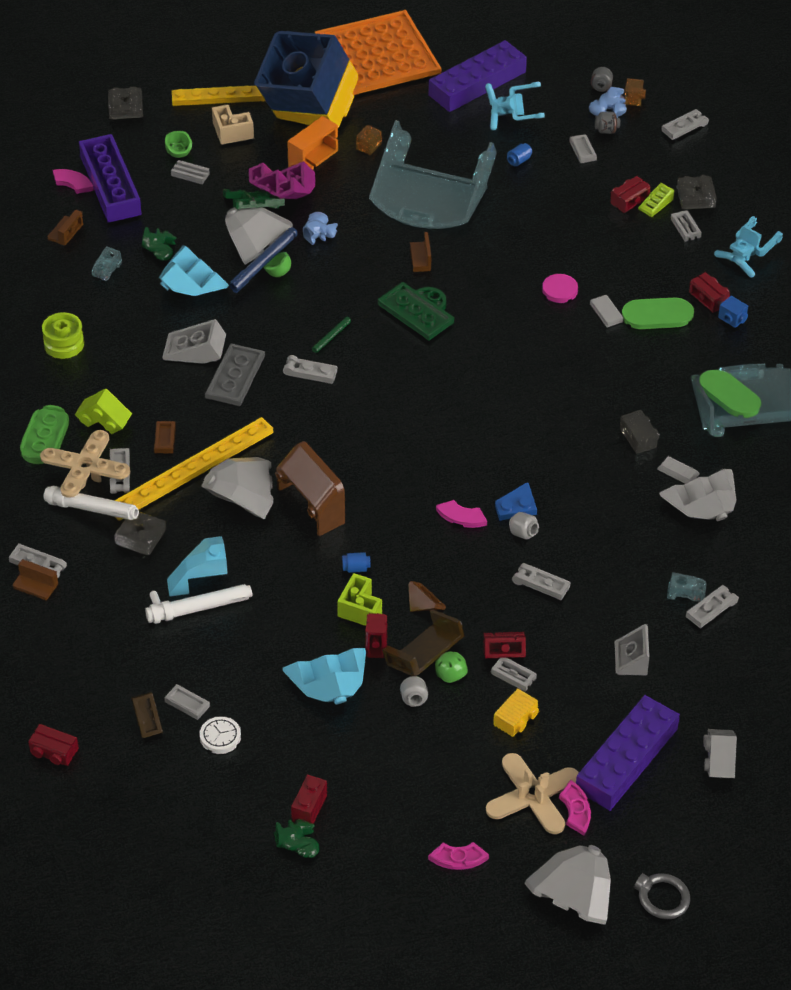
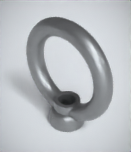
M642 873L634 886L639 891V899L644 909L655 917L661 919L677 918L689 907L690 894L688 888L675 876L661 873L648 877ZM658 882H666L675 886L681 894L682 900L680 905L673 910H661L653 906L647 896L652 885Z

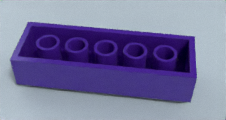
M505 40L429 79V96L447 111L451 112L487 93L485 88L487 83H490L492 88L495 89L525 73L527 57Z
M109 134L79 141L80 157L107 222L141 215L139 195L113 135Z
M644 695L578 773L576 784L583 790L587 798L611 811L677 731L680 714Z

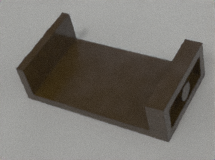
M433 609L430 610L433 624L401 651L391 646H387L382 650L387 666L410 676L419 675L464 637L462 623L457 618L450 617Z

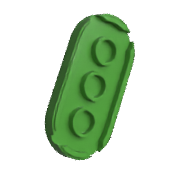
M682 298L632 300L626 303L622 309L624 323L630 324L635 329L683 327L693 319L694 315L693 306Z
M709 370L700 376V390L731 415L736 417L744 415L743 418H749L759 413L761 399L731 374L721 370Z
M48 405L33 413L20 444L21 455L27 462L44 464L40 458V454L44 449H60L69 426V417L63 408Z

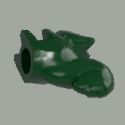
M145 227L141 247L153 253L157 259L169 261L174 255V251L169 245H175L174 240L177 238L166 230L161 233L158 228L155 233H150L149 228Z
M297 819L295 824L292 820H288L287 828H283L279 822H276L274 836L277 848H285L289 851L297 852L304 858L315 857L319 852L318 842L311 837H304V835L314 832L312 829L315 825L305 820Z

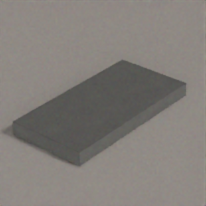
M230 343L205 393V398L241 406L265 357V351Z

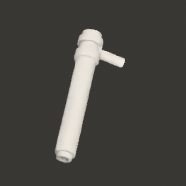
M58 486L47 487L44 492V500L50 505H58L64 508L73 507L128 520L136 519L139 514V509L135 505L81 493L70 498L64 497Z
M244 584L172 602H161L157 592L152 591L150 597L153 604L145 608L148 623L153 622L154 624L160 623L161 620H173V617L248 600L249 597H252V590L250 585L246 586Z

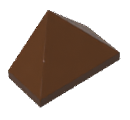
M410 581L408 584L410 612L430 611L432 609L445 610L446 606L422 583Z

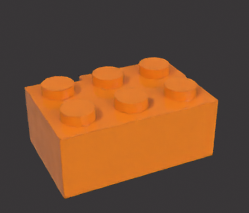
M322 116L300 133L288 140V167L304 161L313 170L314 166L317 167L338 151V125Z

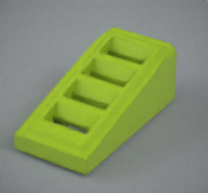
M660 183L642 202L638 210L653 217L673 200L674 190Z

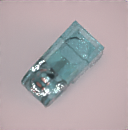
M106 246L93 266L92 276L107 281L115 268H119L122 264L120 251Z
M672 572L667 598L675 599L678 596L689 598L692 601H702L705 598L706 582L703 579Z

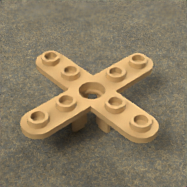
M97 430L93 432L80 454L55 448H47L41 452L40 458L43 463L71 469L60 487L61 494L64 497L70 498L78 495L81 489L85 487L90 473L92 480L95 482H101V476L115 479H124L129 476L130 467L127 464L99 458L109 442V434L106 431Z
M515 753L505 755L502 760V766L517 789L489 801L486 805L487 815L493 819H501L529 806L547 832L551 834L562 832L565 827V821L549 797L562 792L570 780L576 783V776L579 772L574 768H564L551 775L546 772L540 775L537 780L521 756ZM529 788H535V795L529 793Z

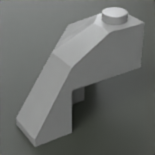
M234 207L227 212L225 217L229 234L244 264L256 259L267 245L270 246L288 228L293 226L291 221L263 207L236 209Z
M259 457L227 459L210 470L201 486L214 496L235 503L252 515L265 519L274 503L273 496L270 493V489L273 488L272 476L269 475L271 462Z
M723 469L709 477H698L684 485H674L660 492V496L688 517L716 519L717 521L723 520L728 517V513L733 511L736 503L732 469Z
M589 845V847L577 846L558 852L526 880L525 885L533 894L539 897L554 899L552 903L566 911L569 908L576 910L579 917L586 921L606 924L611 879L607 858L598 847Z

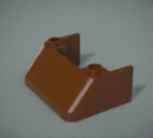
M305 441L296 444L276 469L277 489L281 491L291 485L297 488L308 501L307 512L311 518L317 521V534L321 536L345 524L344 486L340 479Z

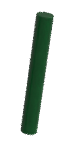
M345 317L312 347V351L318 353L351 323V319Z

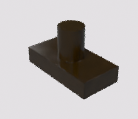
M149 692L132 697L141 737L146 738L162 733L153 693Z

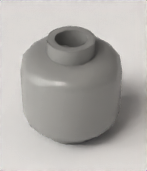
M524 512L516 513L509 521L511 533L523 539H530L535 536L539 529L536 517Z
M412 676L406 678L401 683L400 691L406 705L416 707L425 703L428 698V691L422 678Z

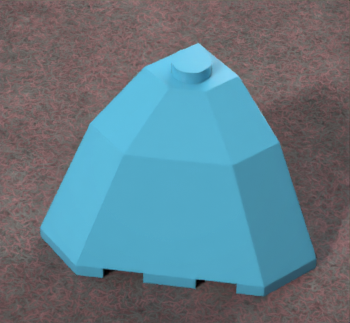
M184 245L159 276V279L162 280L160 284L167 291L171 289L174 292L192 296L224 289L229 286L216 272L210 269Z
M222 536L205 538L181 562L167 579L169 596L189 594L188 579L227 574V561Z
M353 648L338 655H324L312 661H297L283 667V672L307 697L324 702H334V704L344 703L346 698L355 694L363 682L366 650L365 648Z

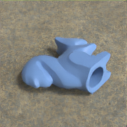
M610 87L606 93L600 96L599 100H594L590 103V112L598 116L600 112H606L608 109L614 111L617 118L624 114L627 110L626 104H624L626 99L622 96L624 89Z
M314 212L309 215V221L303 227V235L310 244L313 245L318 237L322 241H326L325 237H335L337 223L326 225L328 216L322 212Z

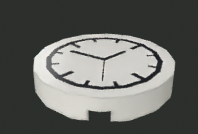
M227 717L209 719L202 725L200 730L201 744L206 750L209 749L212 753L216 754L233 751L241 740L240 727L237 722Z

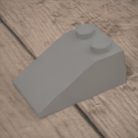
M216 319L168 334L162 358L170 361L194 363L216 361L221 358L226 333Z

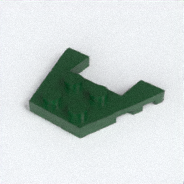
M223 189V196L226 199H233V206L236 209L279 208V206H284L285 199H281L266 191L246 192L245 190L230 191V189Z

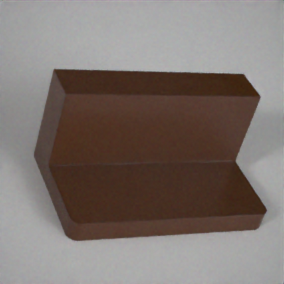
M75 210L70 217L64 216L47 236L48 240L65 246L82 227V212Z
M424 232V242H410L413 272L431 271L428 232Z
M22 559L18 564L20 575L13 583V588L48 600L58 585L57 571Z

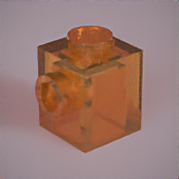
M627 78L625 89L626 102L624 104L641 106V100L645 99L646 89H643L644 80Z
M369 125L356 136V149L369 155L381 145V130Z

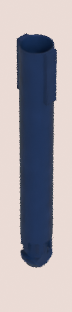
M293 227L288 228L250 265L242 270L229 283V287L233 292L237 293L249 280L297 236V230Z

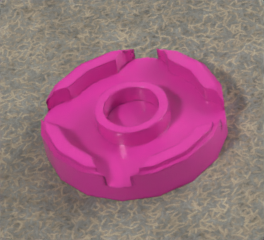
M565 274L550 275L543 282V294L550 301L565 303L572 298L573 300L578 294V284L574 278Z

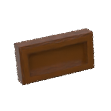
M175 421L156 422L154 453L174 452Z

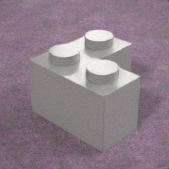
M708 729V735H704V747L709 752V758H705L704 770L708 771L709 777L735 778L737 736L733 730Z

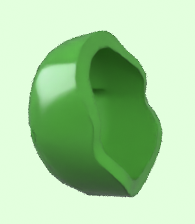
M174 131L166 135L165 148L171 156L182 158L191 151L192 141L186 132Z
M287 252L278 253L264 266V269L270 276L281 277L290 270L291 259Z
M445 652L435 662L437 677L447 683L461 679L468 672L464 657L457 652Z

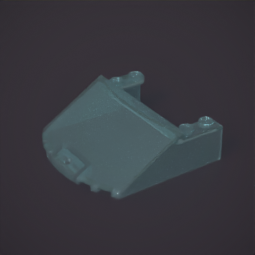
M395 120L369 196L370 200L386 215L415 227L443 229L468 223L487 189V181L497 154L494 143L490 142L487 151L480 155L472 180L403 164L411 143V136L407 131L402 130L399 121Z
M747 364L719 368V370L731 374L761 399L759 413L749 418H743L744 415L736 417L728 413L706 395L699 383V375L691 376L703 429L708 430L710 435L716 437L723 436L725 427L791 421V369L783 368V364H777V368H766V364Z

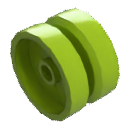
M63 312L53 314L44 320L42 325L44 347L49 355L54 358L65 359L71 358L82 351L84 346L82 323L77 316Z

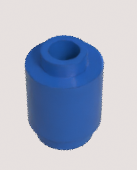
M526 143L519 144L507 153V160L511 165L518 166L530 158L532 149Z
M366 552L343 555V571H348V573L367 572V568L371 567L370 556H366Z

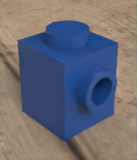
M730 296L720 304L718 318L736 328L747 320L748 305Z

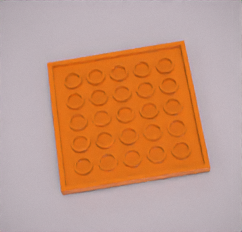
M406 10L315 31L316 34L335 35L358 73V81L352 93L353 95L441 74L439 63Z

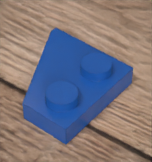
M529 483L523 484L495 501L499 521L511 519L518 512L537 515V508Z

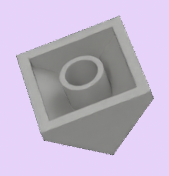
M646 624L615 641V664L618 675H647L649 643L648 626Z

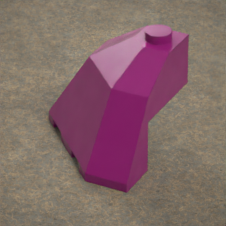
M304 161L282 171L276 170L274 172L264 163L249 168V182L281 199H298L310 194L315 187V172Z

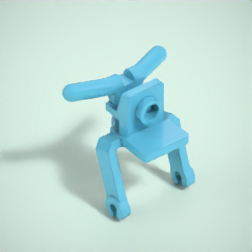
M533 82L531 84L513 86L509 89L510 96L498 97V99L495 97L492 85L487 83L485 88L490 105H492L491 130L497 129L498 116L512 114L513 119L517 121L545 118L544 113L518 117V115H524L522 94H515L516 90L541 87V83Z
M754 216L736 233V242L730 245V249L733 250L732 253L720 250L714 253L718 258L734 261L749 277H754L755 272L745 260L748 261L750 256L755 254L759 257L764 256L783 238V233L778 231L760 248L761 234L751 229L757 223V218Z

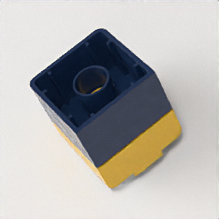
M278 31L274 34L255 79V85L278 119L311 125L323 116L337 124L339 128L342 118L347 116L354 95L352 93L358 81V73L335 35Z

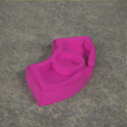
M67 169L53 170L56 186H68L74 189L76 194L94 191L91 181L85 175Z
M454 500L436 505V510L440 516L450 523L454 522L469 528L487 525V520L480 508H464Z
M570 780L561 792L559 799L565 803L568 809L569 817L566 825L584 836L590 823L591 810L586 794L575 782Z
M474 842L464 847H452L442 843L428 856V860L436 865L457 870L476 867L489 859V854Z

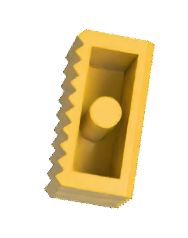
M517 689L494 713V726H497L498 729L500 728L505 733L507 732L512 737L518 731L522 732L526 727L527 721L537 716L539 711L538 700Z

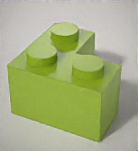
M107 388L84 399L75 413V416L87 427L99 422L111 434L123 429L132 415Z
M353 573L337 601L338 617L366 626L367 614H382V599L371 596L372 579Z

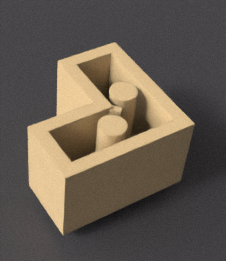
M229 105L212 107L213 125L221 144L254 138L253 121L249 112L232 115Z

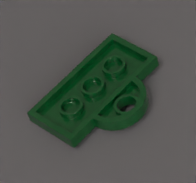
M402 282L378 299L380 307L427 340H431L454 323V317L444 311L446 308V296L437 288L423 287L415 291Z

